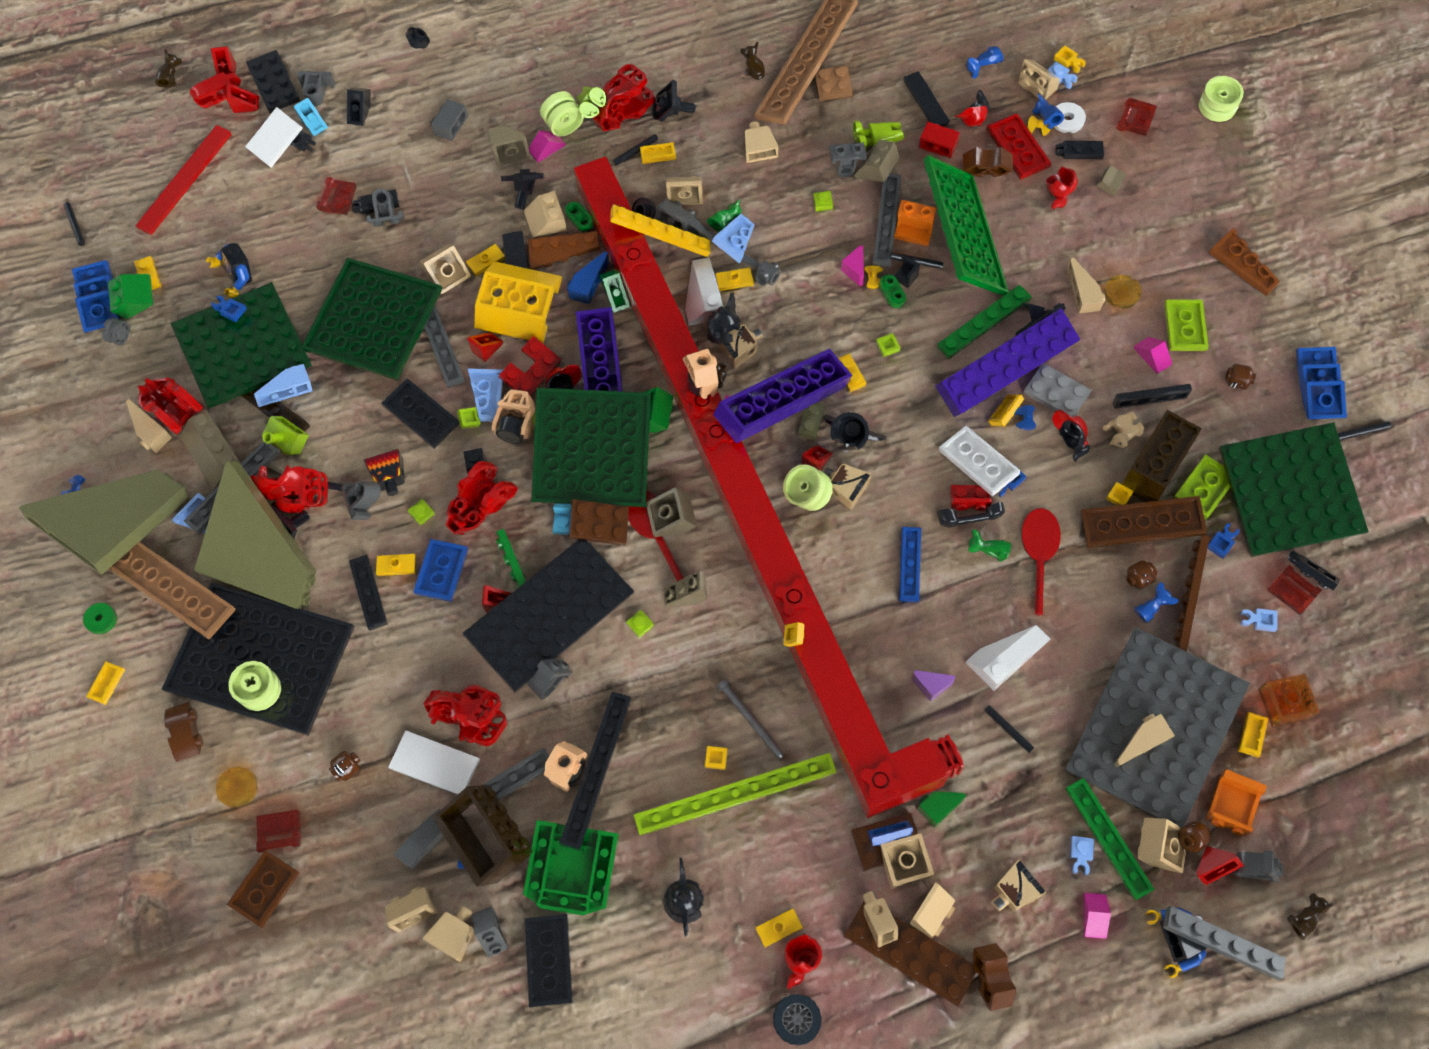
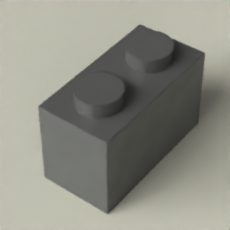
M447 99L431 122L434 135L453 141L468 118L465 105Z

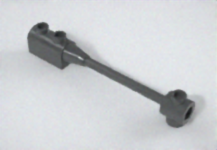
M666 199L657 206L656 220L706 237L710 241L716 236L708 231L696 218L693 210L689 209L686 211L682 208V204L679 201L672 202ZM743 254L742 261L757 270L755 278L760 285L764 286L767 283L773 285L778 280L781 270L777 263L773 262L770 264L764 261L760 264L746 254Z

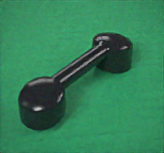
M998 502L989 506L985 510L986 513L958 517L955 510L942 509L937 511L941 526L951 528L962 524L996 520L1005 513V507L1003 502Z

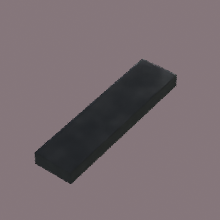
M917 71L904 76V83L928 122L936 123L943 127L949 125L950 120L920 72Z
M1191 384L1119 393L1116 394L1113 400V406L1116 409L1187 399L1192 391Z
M366 554L349 560L368 630L371 631L388 625L369 556Z

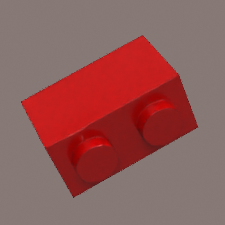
M927 122L920 137L919 148L951 159L958 145L960 132L936 123Z

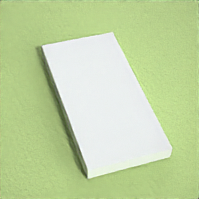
M967 426L963 427L939 447V452L991 496H994L1020 474V470Z
M405 730L388 768L458 795L469 785L480 759Z

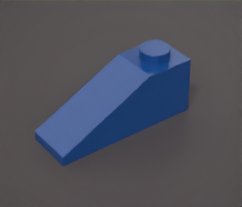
M604 251L574 274L572 281L570 280L567 284L570 299L590 304L601 281L599 275L605 273L610 263L608 252Z

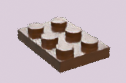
M573 499L571 501L568 538L625 546L627 542L629 507Z
M911 813L851 830L863 872L884 866L881 846L872 845L867 831L908 820L913 828L911 836L916 835L918 832Z
M265 850L226 905L262 928L300 872Z

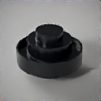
M410 27L407 30L406 38L411 47L415 49L428 47L430 39L425 31Z
M642 197L635 200L632 205V211L654 219L656 206L651 199Z

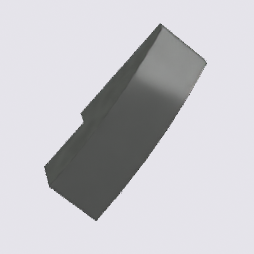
M438 809L427 818L394 854L412 870H414L426 853L429 855L443 837L442 832L432 819L441 809Z

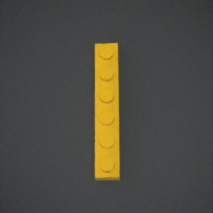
M613 205L611 208L610 222L708 257L710 254V240L643 216L624 207Z

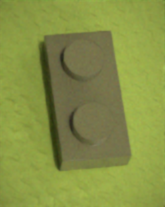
M815 403L805 408L798 436L816 440L825 411V404Z

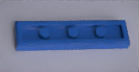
M902 527L899 601L919 602L921 528Z

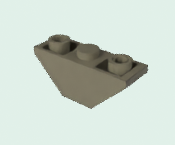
M703 571L693 573L665 587V606L696 605L707 600L706 579Z

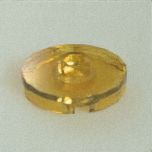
M1128 275L1113 276L1105 286V298L1112 306L1127 309L1133 307L1138 303L1142 294L1139 282L1136 279L1133 280Z
M233 767L228 769L219 777L216 784L218 799L224 805L231 808H239L249 804L255 798L258 791L256 776L247 768ZM238 784V788L234 790V785Z

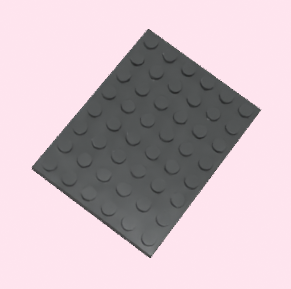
M1135 627L1065 771L1079 779L1084 778L1087 783L1155 818L1168 819L1182 828L1250 683ZM1153 713L1155 717L1162 714L1175 736L1132 760L1115 767L1114 763L1138 727L1144 723L1142 719Z

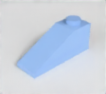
M304 364L285 369L255 392L254 395L258 407L312 392L311 383Z

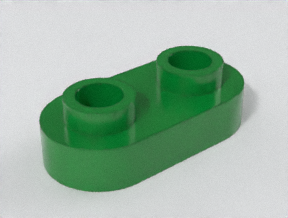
M570 202L565 206L567 218L578 230L589 231L593 227L592 216L580 203Z
M891 274L882 276L879 288L886 301L893 308L902 307L906 301V294L898 280Z

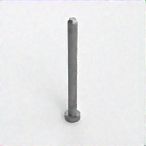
M727 678L722 680L716 688L719 691L723 690L778 759H782L784 757L782 750L730 688L729 680Z

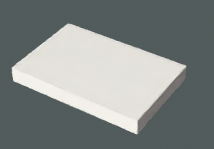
M276 107L245 147L272 168L302 130V127Z

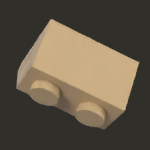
M702 177L667 178L666 188L669 200L672 202L679 201L682 205L703 204Z
M555 191L538 195L524 210L533 238L547 237L567 231L565 219Z
M447 244L419 261L432 283L441 285L443 288L441 294L471 277L470 272L452 244Z
M1144 818L1141 828L1140 846L1138 847V859L1150 866L1183 873L1186 850L1183 849L1178 841V833L1181 827L1168 819Z
M921 833L880 845L884 868L891 889L927 880L934 876Z
M935 882L909 925L931 939L934 935L938 937L944 928L941 924L945 917L949 919L955 910V907L952 906L955 900Z
M416 887L410 890L409 895L403 898L401 896L395 897L389 901L390 904L385 906L388 927L397 932H401L438 914L429 891L424 887Z

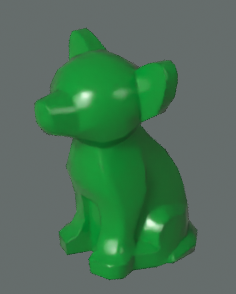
M739 199L735 203L729 204L727 210L714 213L707 219V224L719 233L734 217L736 218L742 214V209L739 205L741 200Z
M975 529L972 530L973 537L968 543L969 552L976 553L982 551L986 555L996 557L999 562L1007 559L1011 550V542L1005 540L983 541L980 533Z

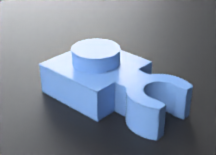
M1057 61L1048 69L1060 78L1059 84L1063 82L1066 88L1070 89L1072 82H1077L1078 77L1074 74H1069L1070 69Z
M1257 608L1254 614L1252 611L1245 609L1240 613V615L1248 617V620L1240 622L1242 626L1255 624V630L1277 631V611Z
M1077 836L1071 837L1070 858L1076 859V863L1072 867L1073 874L1077 873L1078 866L1084 868V875L1087 876L1089 874L1090 867L1087 861L1093 860L1094 839Z

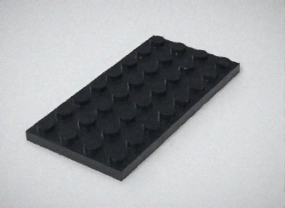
M578 539L465 630L463 636L510 689L516 693L536 674L539 669L537 665L541 660H554L631 597L634 594V590L587 540Z

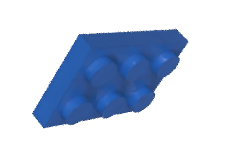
M430 539L413 591L414 594L452 602L467 556L468 547Z

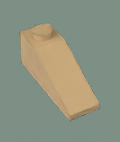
M1070 258L1067 270L1078 313L1100 311L1105 303L1104 293L1101 292L1098 283L1077 260Z
M128 399L126 403L136 435L142 440L139 443L147 451L151 449L157 453L172 437L163 427Z
M1153 713L1142 719L1144 723L1138 727L1114 763L1115 767L1132 760L1175 736L1162 714L1155 717Z

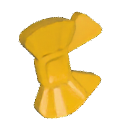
M1035 116L1029 118L1027 128L1031 134L1036 127L1041 128L1043 137L1049 134L1051 130L1047 128L1048 124L1044 125L1043 120H1039Z
M866 266L864 271L868 274L867 288H879L880 278H877V274L883 272V268L879 266Z

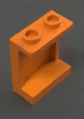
M901 200L894 239L928 247L937 208Z
M1225 769L1220 773L1206 819L1211 821V824L1216 827L1231 829V832L1238 836L1249 835L1253 831L1251 826L1260 797L1265 794L1267 785Z

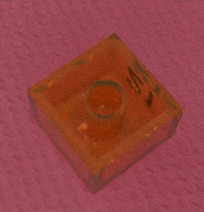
M1306 674L1268 681L1258 689L1272 727L1310 720L1320 713Z

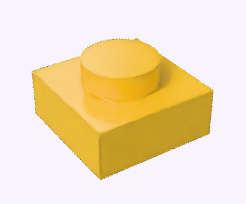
M1116 482L1106 500L1115 505H1125L1134 491Z
M797 622L785 625L783 645L791 647L803 644L804 624Z
M707 746L705 768L725 770L728 749Z

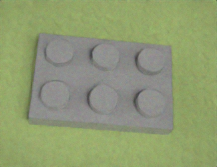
M1043 363L1025 388L1023 394L1053 411L1060 409L1069 416H1073L1078 413L1092 390Z

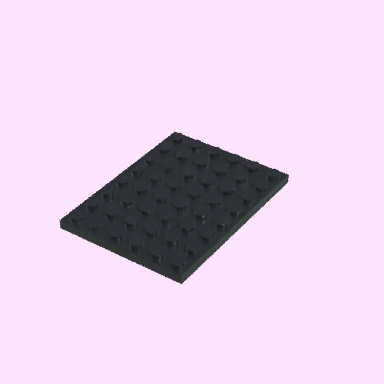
M211 582L208 589L232 605L236 610L210 639H207L192 627L189 628L161 690L309 736L355 626L351 623L300 608L295 609L273 600ZM244 662H262L278 676L281 682L279 698L272 706L265 710L253 711L247 709L235 700L229 691L228 682L232 672Z

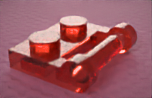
M1128 98L1125 102L1122 118L1118 121L1116 128L1119 131L1126 130L1146 136L1157 106ZM1132 109H1138L1133 123L1127 122Z
M327 177L321 200L318 201L316 208L324 212L347 215L357 188L356 183ZM332 188H336L331 204H327Z
M1288 565L1267 590L1297 614L1301 615L1322 589L1318 586L1314 587L1297 574L1292 566ZM1286 577H1290L1293 581H1295L1297 584L1303 587L1310 594L1308 595L1306 592H1304L1302 589H1300L1297 585H1295Z
M299 810L257 816L256 849L258 853L268 849L301 846ZM292 833L291 838L266 841L268 836Z

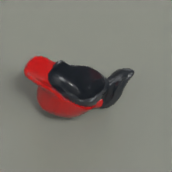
M982 90L977 92L976 102L961 114L954 115L960 118L968 127H980L989 112V102Z
M569 365L564 368L557 367L553 369L547 376L545 388L573 389L581 379L580 367L578 365Z
M1060 409L1056 410L1052 417L1053 424L1059 430V435L1063 437L1066 445L1075 450L1072 457L1076 462L1078 458L1086 455L1090 450L1086 440L1088 427L1081 416H1069Z

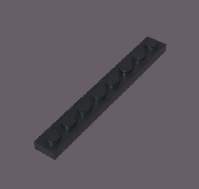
M616 692L611 693L560 840L561 846L578 851L581 850L631 703V696Z

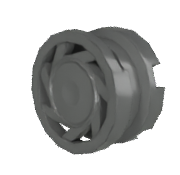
M115 318L107 319L103 325L105 330H102L103 340L109 343L114 342V344L119 346L123 345L129 337V324Z

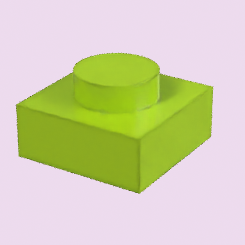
M831 191L813 193L816 211L833 209Z
M893 333L876 339V344L883 357L900 351V346Z
M476 407L459 409L457 411L461 429L474 428L481 425Z
M423 499L407 510L420 526L435 515L434 511Z
M642 610L638 611L626 622L628 627L639 638L654 626V623Z

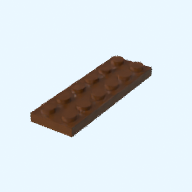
M1200 496L1081 510L1087 548L1200 536L1207 533Z
M863 901L844 938L958 1007L975 976L973 964L894 916L893 918L898 926V940L877 947L864 916V905L866 904Z

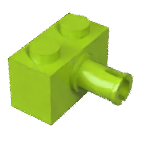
M270 416L262 434V439L266 444L282 449V453L289 456L301 454L309 437V434L282 416Z

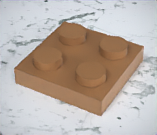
M847 66L818 69L814 77L819 101L852 97V87Z

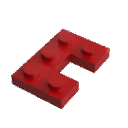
M534 336L521 350L534 361V364L528 371L523 373L510 362L498 376L513 390L527 391L530 396L561 361L559 356Z

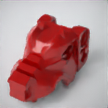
M626 64L617 71L618 74L607 81L602 89L605 92L606 103L603 107L598 106L599 114L592 118L595 125L604 132L619 129L624 119H640L655 102L653 92L645 87L648 82L646 74L632 64ZM627 71H633L631 74L625 75Z
M166 377L154 380L145 378V385L137 386L140 407L147 412H152L176 435L180 433L183 428L182 426L189 418L203 409L202 405L183 387L178 385L173 378Z
M480 461L476 463L468 472V476L459 481L457 485L458 495L448 506L446 526L455 535H464L467 531L477 528L488 515L498 512L518 491V487L513 482L500 481L497 484L493 482L498 468L492 462Z
M260 466L258 474L250 476L264 498L275 501L276 506L284 512L292 514L295 512L302 513L303 510H310V507H323L328 502V477L321 471L302 466L292 468L286 466L279 478H267V467ZM315 494H317L318 498H317V500L314 502V499H313V498H314ZM297 495L299 496L298 499H290L296 497Z
M469 685L460 693L432 690L423 703L426 711L429 713L428 717L432 718L431 724L434 725L439 720L447 724L459 725L460 741L465 740L468 743L475 742L482 746H491L497 741L507 726V718L499 710L501 706L499 695L480 685ZM496 718H502V719H503V720H502L500 723H498V724L492 723L493 720L496 719ZM489 734L491 735L490 738L487 737L486 739H484V736H488Z

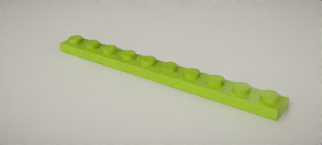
M826 753L634 814L639 835L641 836L836 774L837 771L831 754Z

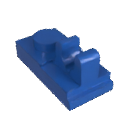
M908 820L867 832L872 845L880 846L881 844L901 839V837L911 836L913 828Z

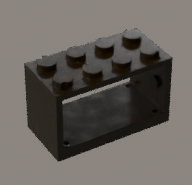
M1167 410L1130 468L1122 485L1134 491L1132 495L1145 502L1158 501L1202 428Z
M489 785L467 786L432 817L476 887L498 883L533 853L529 847L528 840L521 835L518 825L515 821L511 820L507 814L506 807L499 802L496 792ZM473 803L507 853L496 865L462 815Z

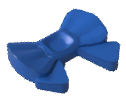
M1026 405L1017 408L1014 415H1023L1024 420L1016 423V427L1023 430H1033L1036 428V423L1033 421L1034 406Z
M76 475L69 479L72 488L71 490L62 491L61 495L81 490L80 486L85 481V478L81 475Z

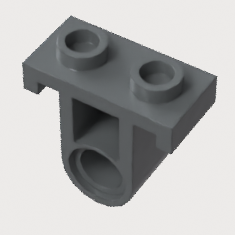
M298 71L297 77L303 87L305 98H309L314 107L321 105L324 100L326 87H335V81L331 72Z
M864 143L829 145L828 150L831 163L836 165L839 177L851 176L855 172L859 159L866 161L867 155Z
M384 189L374 191L372 200L376 218L370 215L366 216L367 223L373 224V226L384 225L383 222L390 221V224L401 223V219H405L403 211H398V215L395 214L391 193ZM384 193L386 201L380 203L379 195Z
M358 481L355 484L345 483L341 489L351 519L368 520L371 514L367 513V509L380 497V485L377 482Z
M562 659L541 660L537 665L539 669L527 685L540 699H545L564 678H569L573 672L568 668L567 662Z
M1264 851V853L1236 852V856L1242 861L1244 866L1237 869L1235 875L1246 878L1268 879L1270 882L1278 883L1279 877H1283V863H1280V859L1277 858L1273 851Z
M492 906L472 914L475 936L488 957L498 955L502 951L509 949L506 940H504L496 912Z

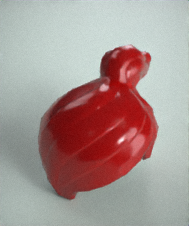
M1062 166L1056 174L1046 179L1048 191L1057 198L1053 200L1051 209L1063 208L1067 204V196L1075 190L1078 183L1074 170Z
M805 933L791 939L784 950L785 962L789 969L793 971L788 978L787 989L790 990L793 986L803 982L805 974L815 970L822 959L820 944Z

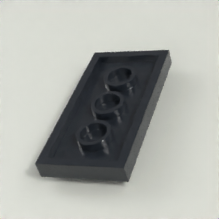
M277 50L246 62L269 114L276 107L282 109L300 101Z
M408 378L381 403L386 410L433 449L460 424L457 418Z
M568 914L525 918L529 1007L573 1003Z

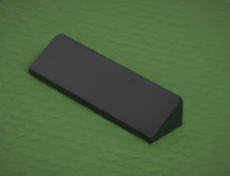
M517 231L503 234L505 264L528 269L523 232Z

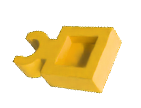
M1063 46L1054 55L1053 59L1066 68L1071 66L1072 70L1076 73L1080 71L1079 66L1084 68L1086 63L1085 60L1077 58L1078 54L1067 46Z

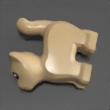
M1134 412L1120 415L1107 425L1102 426L1103 431H1109L1114 428L1118 433L1113 436L1109 445L1125 448L1128 446V440L1143 434L1144 427L1141 422L1136 425L1132 424L1133 420L1137 419Z

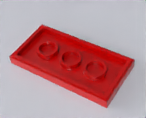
M1018 113L987 125V131L997 146L1013 154V170L1020 180L1051 167L1052 163Z

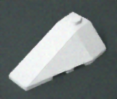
M709 257L692 261L685 307L689 326L706 323L710 318L709 316H712V311H716L720 306L723 307Z
M1035 625L980 648L965 663L995 691L1049 642L1050 638Z

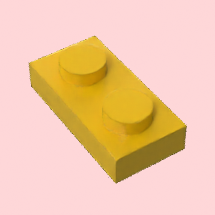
M152 256L134 261L137 274H149L151 276L152 290L162 287Z
M850 353L839 357L838 359L853 375L846 385L849 393L866 386V381Z

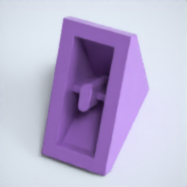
M914 670L912 680L931 702L953 685L955 676Z

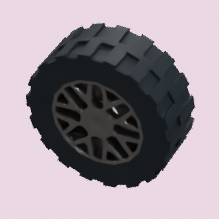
M792 994L783 998L778 1003L773 1016V1024L778 1036L784 1042L797 1046L812 1041L818 1034L822 1021L820 1009L814 1000L802 994Z

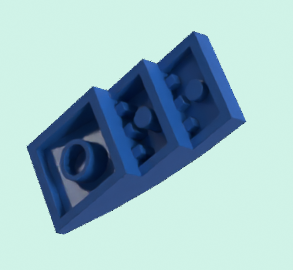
M104 260L72 269L75 280L73 285L77 296L75 300L84 332L87 333L105 328L103 325L107 319L115 318L120 320L119 315L110 312L108 281L112 280L113 277L109 262Z
M1336 347L1296 349L1299 383L1307 420L1347 418L1345 382L1341 381L1340 364H1337Z

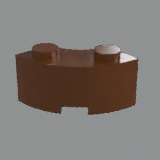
M975 147L963 154V171L976 177H982V175L999 177L1013 172V154L1002 147L991 150Z
M189 702L165 709V727L168 728L171 738H168V742L176 762L200 754L203 745L202 736L197 731L196 720L198 715L196 709L191 708Z
M997 943L976 947L973 950L974 974H979L981 987L978 989L990 1011L1013 1006L1016 995V987L1008 971V956Z

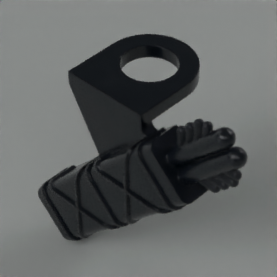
M1022 303L1021 306L1029 308L1031 322L1017 331L1015 335L1017 336L1061 308L1064 311L1066 309L1064 303H1057L1053 310H1045V307Z

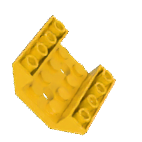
M494 261L484 273L477 296L474 328L527 341L534 336L544 343L548 329L545 323L553 294H558L562 276ZM497 289L502 290V294L499 297L493 295ZM536 297L537 301L530 305L528 304V299Z

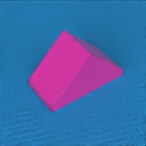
M539 130L528 149L529 153L538 163L566 145L559 136L554 135L552 132Z
M863 246L857 247L843 259L841 271L859 286H863L864 278Z
M1148 337L1134 346V349L1156 374L1172 365L1165 341Z
M1084 893V937L1106 939L1111 916L1107 896L1105 894Z

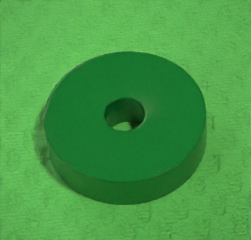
M97 603L90 606L83 616L85 628L97 635L109 632L117 621L115 610L105 603Z

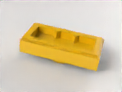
M674 142L640 147L642 164L676 160Z
M494 244L467 260L466 263L477 277L485 272L494 261L500 263L505 260V256L499 247Z
M750 267L715 273L719 291L754 286Z
M1007 394L988 421L990 425L1005 427L1024 400L1022 395Z
M416 555L377 556V576L416 574Z
M105 661L86 697L106 705L125 669Z
M1251 712L1246 713L1238 752L1257 758L1260 757L1268 723L1267 717Z
M791 909L755 927L764 948L803 929L794 909Z

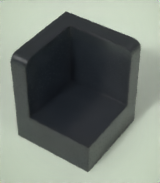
M905 256L902 267L894 276L900 284L909 288L919 276L920 264Z

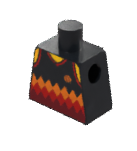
M399 449L364 459L374 482L380 485L381 491L386 490L388 496L397 495L399 493L397 486L405 483L403 456Z

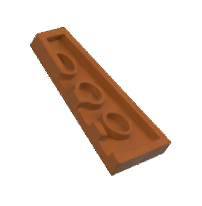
M1234 227L1209 251V254L1265 296L1276 288L1280 282L1265 264L1262 265L1258 260V255L1250 251L1246 241L1238 237Z
M598 231L528 239L530 269L536 271L537 268L543 266L546 268L552 266V263L561 260L564 262L576 255L579 257L600 250Z

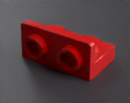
M951 485L950 487L951 509L958 511L967 509L985 511L991 506L992 499L990 494L979 485Z

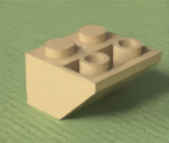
M1025 59L1022 64L1018 84L1037 98V94H1041L1047 100L1058 89L1060 78L1034 60Z

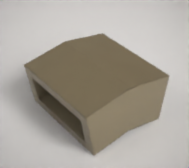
M1110 165L1105 169L1097 187L1106 193L1116 196L1126 173Z

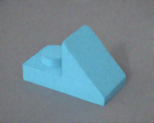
M309 98L293 106L301 123L306 125L313 137L328 128Z
M555 503L553 506L555 512L553 534L569 535L571 504Z

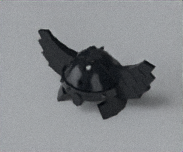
M734 292L730 293L725 308L720 306L716 311H712V316H709L710 318L707 321L709 329L707 339L712 343L724 344L733 342V334L728 332L734 329H741V320L735 311Z
M847 412L840 414L836 418L827 414L823 415V420L831 425V439H839L845 447L856 446L859 450L868 439L874 441L886 440V436L869 431L868 422L858 413Z
M679 858L680 880L675 881L667 888L664 894L663 905L665 912L672 920L677 923H683L684 935L687 937L689 932L688 923L695 922L702 916L700 909L704 905V895H702L703 890L699 888V883L686 879L685 867L682 858Z

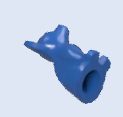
M990 46L987 51L981 53L976 59L973 57L968 58L965 65L968 71L972 73V78L975 79L979 74L981 66L1002 63L1004 57L998 47Z
M1037 94L1039 100L1035 103V108L1032 112L1034 114L1041 113V116L1045 118L1043 123L1044 125L1048 124V129H1052L1054 126L1062 123L1064 120L1063 113L1056 106L1050 105L1041 94Z
M1160 582L1156 587L1155 598L1134 607V612L1144 623H1148L1154 618V614L1161 605H1174L1178 602V599L1172 597L1171 593L1164 589V584Z

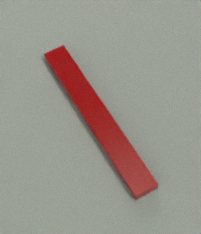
M218 125L213 128L135 225L139 230L152 236L231 137V132Z

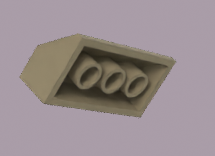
M206 409L189 418L180 438L214 491L220 484L226 461L240 462V460Z

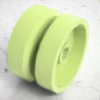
M1216 76L1210 79L1199 101L1200 112L1204 117L1216 122L1231 119L1243 98L1244 91L1242 85L1237 80L1228 76Z
M566 91L552 94L544 101L540 109V115L552 133L559 137L573 133L582 124L584 119L579 112V105L572 95Z
M806 464L798 465L792 468L786 475L783 482V492L790 503L808 511H816L829 502L832 495V482L824 472Z
M257 661L244 662L232 672L228 682L232 697L244 707L253 711L265 710L272 706L279 698L281 692V682L278 676L268 666Z

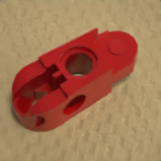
M221 72L195 84L190 89V96L200 107L208 108L226 100L227 83L239 87L241 79L235 73L225 74Z

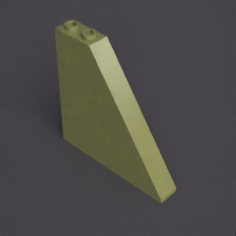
M226 461L194 571L295 609L306 607L310 601L311 587L316 581V569L290 535L240 462Z
M154 470L21 505L19 510L29 522L102 575L189 498L185 492L187 489L182 483H176L167 473L163 474L159 470Z

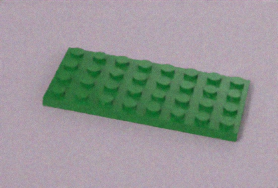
M930 155L926 156L923 159L925 171L929 177V185L932 188L933 199L938 208V215L942 222V229L945 232L946 243L956 270V277L959 280L996 294L1006 295L1009 290L974 176Z

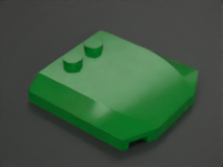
M536 820L531 847L533 853L530 854L523 895L536 903L541 909L582 916L607 908L619 833L588 829L581 850L578 851L560 845L565 825Z

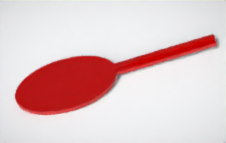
M647 491L646 502L657 496ZM626 506L629 507L628 520L633 529L645 538L655 539L676 580L683 579L684 577L663 537L653 536L647 506Z
M1044 508L1031 511L1022 526L1024 549L1032 559L1036 560L1035 615L1037 616L1043 615L1044 561H1048L1055 555L1061 540L1058 520L1052 512Z

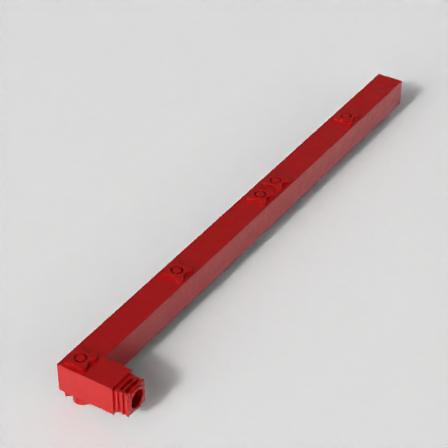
M605 156L574 167L578 191L589 214L592 216L594 226L598 231L606 252H608L614 269L620 273L629 302L674 396L783 636L785 625L797 622L804 624L803 644L791 646L789 649L867 819L943 787L949 777L953 778L956 774L957 776L960 775L964 768L963 760L956 744L947 734L944 738H938V741H930L927 738L890 754L742 441L736 444L713 415L720 401H722L718 390L713 397L709 394L707 399H703L688 389L689 372L682 358L699 352L643 233L610 222L613 205L632 210L607 157Z

